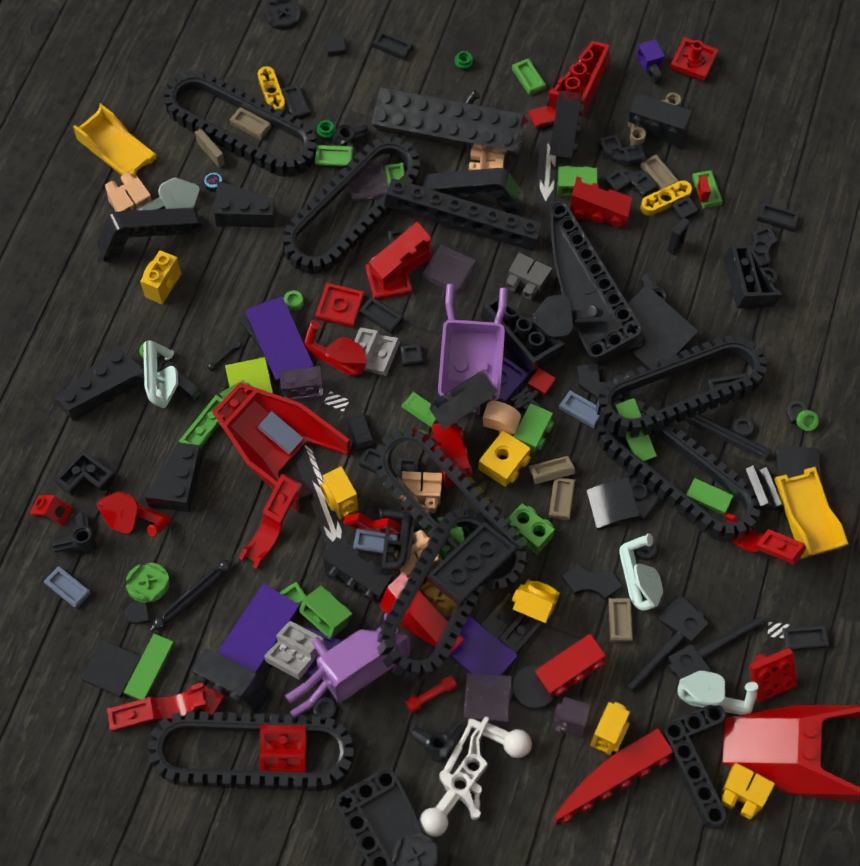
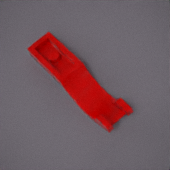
M285 474L281 475L262 512L263 520L251 542L243 548L239 559L244 560L247 557L255 562L254 568H259L279 538L283 521L302 486L301 483Z
M726 513L724 515L725 519L728 520L727 523L739 521L732 514ZM769 529L765 534L751 531L748 535L745 533L742 539L736 540L733 536L731 540L733 544L749 552H758L760 550L794 565L807 549L804 543Z
M204 684L192 685L186 692L164 698L148 697L108 708L110 730L116 732L156 720L161 721L165 717L167 720H171V714L180 712L183 717L186 716V711H197L207 706V701L204 700L202 689L205 688Z

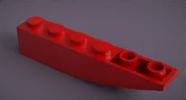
M656 729L620 750L592 772L569 796L553 819L555 825L559 822H562V824L569 822L574 818L573 814L579 810L582 813L586 812L594 806L593 802L598 799L601 801L608 799L613 795V790L620 788V790L625 789L632 784L631 780L639 776L641 779L651 773L650 769L658 765L660 768L667 764L673 751L660 730Z

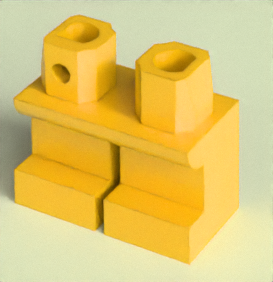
M735 763L721 791L723 793L721 803L730 809L733 808L736 800L743 803L744 806L740 814L751 820L765 804L775 783L758 774H755L752 778L754 772Z

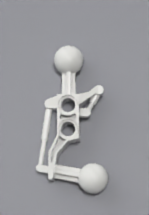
M486 716L482 722L469 719L462 738L452 752L444 770L440 772V781L446 788V794L436 808L426 809L419 818L422 832L429 837L442 835L448 827L447 815L458 799L468 807L473 820L479 819V795L482 792V788L476 782L487 768V762L480 755L479 742L482 736L503 744L507 754L515 758L524 757L530 752L532 747L530 736L523 730L516 729L507 732L489 724V718ZM471 728L476 729L471 736L469 754L456 772L451 775L450 771L462 750V745ZM475 762L480 768L477 771H470L467 765ZM456 781H463L466 783V787L458 790L454 787V783ZM470 791L475 794V800H472Z

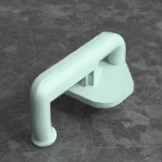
M172 178L162 183L159 187V198L138 207L136 210H155L162 206H165L166 209L193 208L199 187L194 183L179 178Z
M148 340L143 345L145 390L151 403L165 408L178 386V371L175 367L169 366L157 373V353L164 356L165 360H169L174 355V351Z
M651 534L631 540L623 544L619 550L629 596L632 603L642 611L657 607L663 594L661 579L656 569L643 564H636L633 551L645 545L651 546L653 544ZM642 593L647 600L643 601Z
M698 671L680 680L678 695L683 701L692 706L720 705L725 712L744 715L752 712L759 686L755 682L747 683L745 685L747 693L744 701L726 698L725 680L722 676L712 672Z

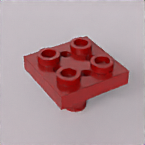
M684 37L670 65V69L705 81L717 56L718 49L704 45L699 40L693 41Z
M790 648L768 657L765 654H760L755 658L754 663L749 664L751 680L759 686L756 695L758 702L798 686L794 653Z

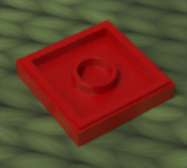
M369 264L365 265L374 299L381 300L412 294L408 273H405L397 281L394 280L389 283V286L383 289L372 276Z
M326 283L315 319L354 328L365 296L364 291Z

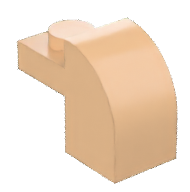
M492 400L486 406L483 415V426L499 430V435L503 430L510 435H515L521 415L510 405Z

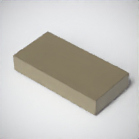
M241 107L230 119L231 125L259 140H262L271 129V123Z
M199 129L196 131L195 135L198 145L219 168L223 166L224 158L220 149L203 130Z
M657 155L647 159L646 162L640 165L643 171L647 172L658 184L659 190L679 182Z
M569 456L531 465L529 466V472L535 484L575 474V468Z
M567 478L554 479L548 518L569 521L575 480Z
M609 598L610 642H632L631 598Z

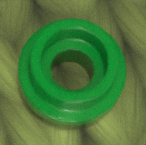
M461 51L455 57V65L460 69H468L473 64V58L467 51Z
M328 120L321 121L317 126V134L321 138H331L336 132L335 125Z

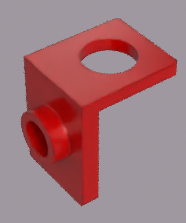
M39 495L30 514L33 516H47L61 526H64L73 508L55 495ZM58 506L64 508V515L61 518H58L55 514Z

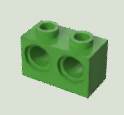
M523 503L509 517L512 522L507 528L510 529L516 525L521 531L516 538L519 540L525 537L528 543L525 546L535 554H538L554 536L555 529L548 520L541 519L532 507H526ZM524 518V519H526L528 522L525 523V524H522V523L518 522V519ZM540 531L544 536L538 537L534 533Z

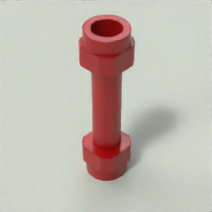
M450 675L442 679L441 684L418 697L412 696L409 700L405 701V704L410 713L416 712L421 709L422 704L445 691L447 693L451 692L457 687V684Z

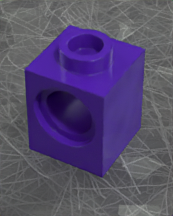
M652 40L639 44L637 58L645 73L648 72V67L656 64L659 69L662 68L665 56L657 41Z

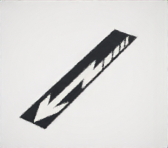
M553 124L541 129L535 202H555L558 156L549 155Z
M305 443L294 455L303 481L314 492L310 501L327 548L329 549L336 537L342 540L340 544L345 548L350 547L335 510L332 511L322 494L320 484L323 483V474L312 444Z

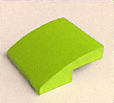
M265 357L225 365L229 387L244 379L245 383L249 382L252 387L273 393Z

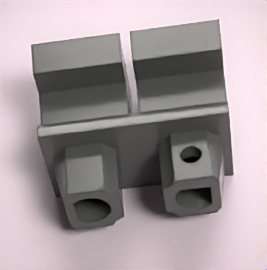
M518 253L508 271L506 288L515 292L518 286L524 288L522 295L531 300L535 295H540L544 285L551 279L552 268L538 261L534 264V259Z

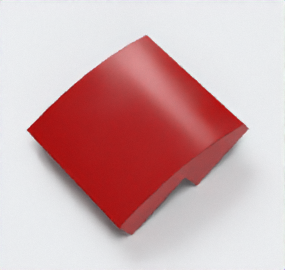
M261 725L260 771L306 773V726Z

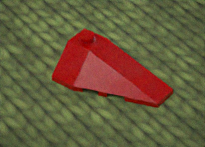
M404 572L387 587L379 606L386 614L391 610L394 601L409 577ZM420 587L399 626L435 646L448 619ZM461 634L455 639L456 642L450 650V654L465 641Z

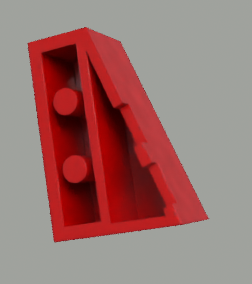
M576 176L570 206L573 216L576 219H585L595 223H605L615 227L626 228L632 198L611 189L607 192L598 188L599 184L594 182L592 185L582 182L581 177Z
M416 222L382 252L372 258L369 262V270L383 289L389 286V283L403 277L405 273H410L431 260V237Z
M439 423L432 424V437H435L439 442L435 449L444 447L448 454L443 459L446 460L448 457H453L458 462L452 469L455 470L457 467H462L466 471L461 477L463 480L466 477L473 476L471 464H469L467 458V447L463 445L462 441L464 439L462 427H458L457 423L443 430ZM440 468L444 488L457 487Z
M589 634L535 670V673L551 697L554 695L560 696L571 685L581 682L588 675L607 665L606 655L592 635Z

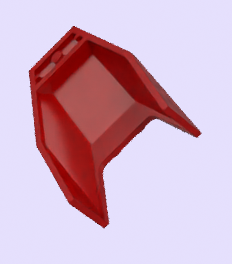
M241 382L212 411L247 466L273 490L280 479L278 476L280 470L305 443H312L345 455L350 453V439L303 404ZM271 411L303 437L290 454H287L257 428ZM297 496L291 506L296 512L300 510L299 498Z
M791 705L725 718L722 763L730 767L737 763L754 772L752 777L758 774L775 783L773 787L788 794L858 803L860 801V787L821 768L822 721L834 717L860 719V705Z

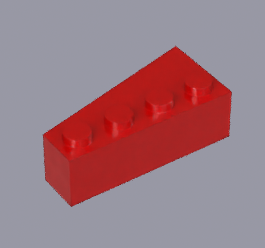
M595 41L589 44L579 56V60L571 65L569 72L559 79L554 89L552 88L548 92L550 107L556 108L559 90L582 93L580 103L584 104L582 115L585 116L610 62V45Z

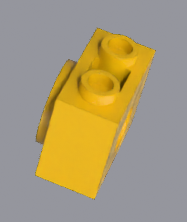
M159 250L154 260L148 264L140 281L146 298L163 305L181 275L177 257Z
M503 430L479 460L478 469L506 487L509 482L513 483L519 475V469L522 466L526 467L531 459L529 456L530 447ZM504 455L507 459L501 460L498 456Z
M342 466L322 475L323 483L320 484V488L332 511L335 510L339 519L355 514L358 511L357 493Z
M528 579L524 585L520 584L519 589L515 591L512 599L515 602L513 610L546 623L554 610L560 592L547 584Z
M616 702L614 704L608 703L590 746L611 755L612 751H618L630 724L626 722L630 712L626 710L625 706Z

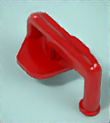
M312 320L304 342L307 352L347 375L357 376L362 374L367 363L362 346L345 337L338 338L327 348L320 345L314 340L317 330L321 328V324L316 320Z
M115 492L97 502V507L108 526L124 534L130 533L134 529L137 516L156 523L149 525L147 528V532L151 537L157 536L171 521L168 515L138 504L134 497L123 492Z

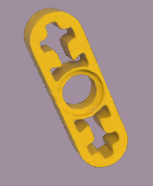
M262 67L258 71V79L266 103L274 106V112L277 108L284 112L285 101L275 72L271 67ZM264 75H268L270 81L267 82ZM275 88L276 92L268 93L267 89ZM275 99L277 100V104L279 105L277 107L274 104Z
M679 181L646 196L641 203L642 213L652 216L670 208L672 203L684 197H690L692 190L690 183ZM668 195L671 197V200L663 201L661 196Z

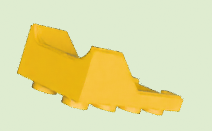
M99 104L98 111L81 126L77 127L74 125L73 127L77 140L121 175L130 172L135 178L137 176L136 172L142 166L151 164L157 159L156 154L132 136L118 118L102 104Z
M816 467L805 469L803 475L788 478L787 475L774 478L794 539L804 543L807 548L800 557L801 559L840 549L848 545L841 522L829 508Z

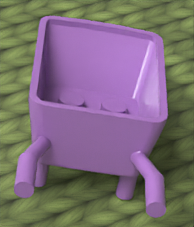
M447 284L445 304L448 320L443 325L438 393L442 396L485 369L498 389L497 394H495L496 398L493 399L496 401L499 399L505 333L501 322L507 308L508 289L500 288L499 309L494 323L455 320L453 309L455 285ZM480 405L476 410V415H480Z
M380 627L376 631L359 630L329 651L319 637L311 641L318 651L315 657L317 659L318 671L305 683L285 696L291 703L308 692L321 678L323 682L309 700L290 711L294 719L311 709L327 688H329L337 702L340 703L395 666L392 664L387 668L382 662L387 655L379 656L377 647L381 643L377 642V637L382 630ZM397 629L395 636L396 645L400 652L408 657L411 649L410 639L407 635L397 634Z

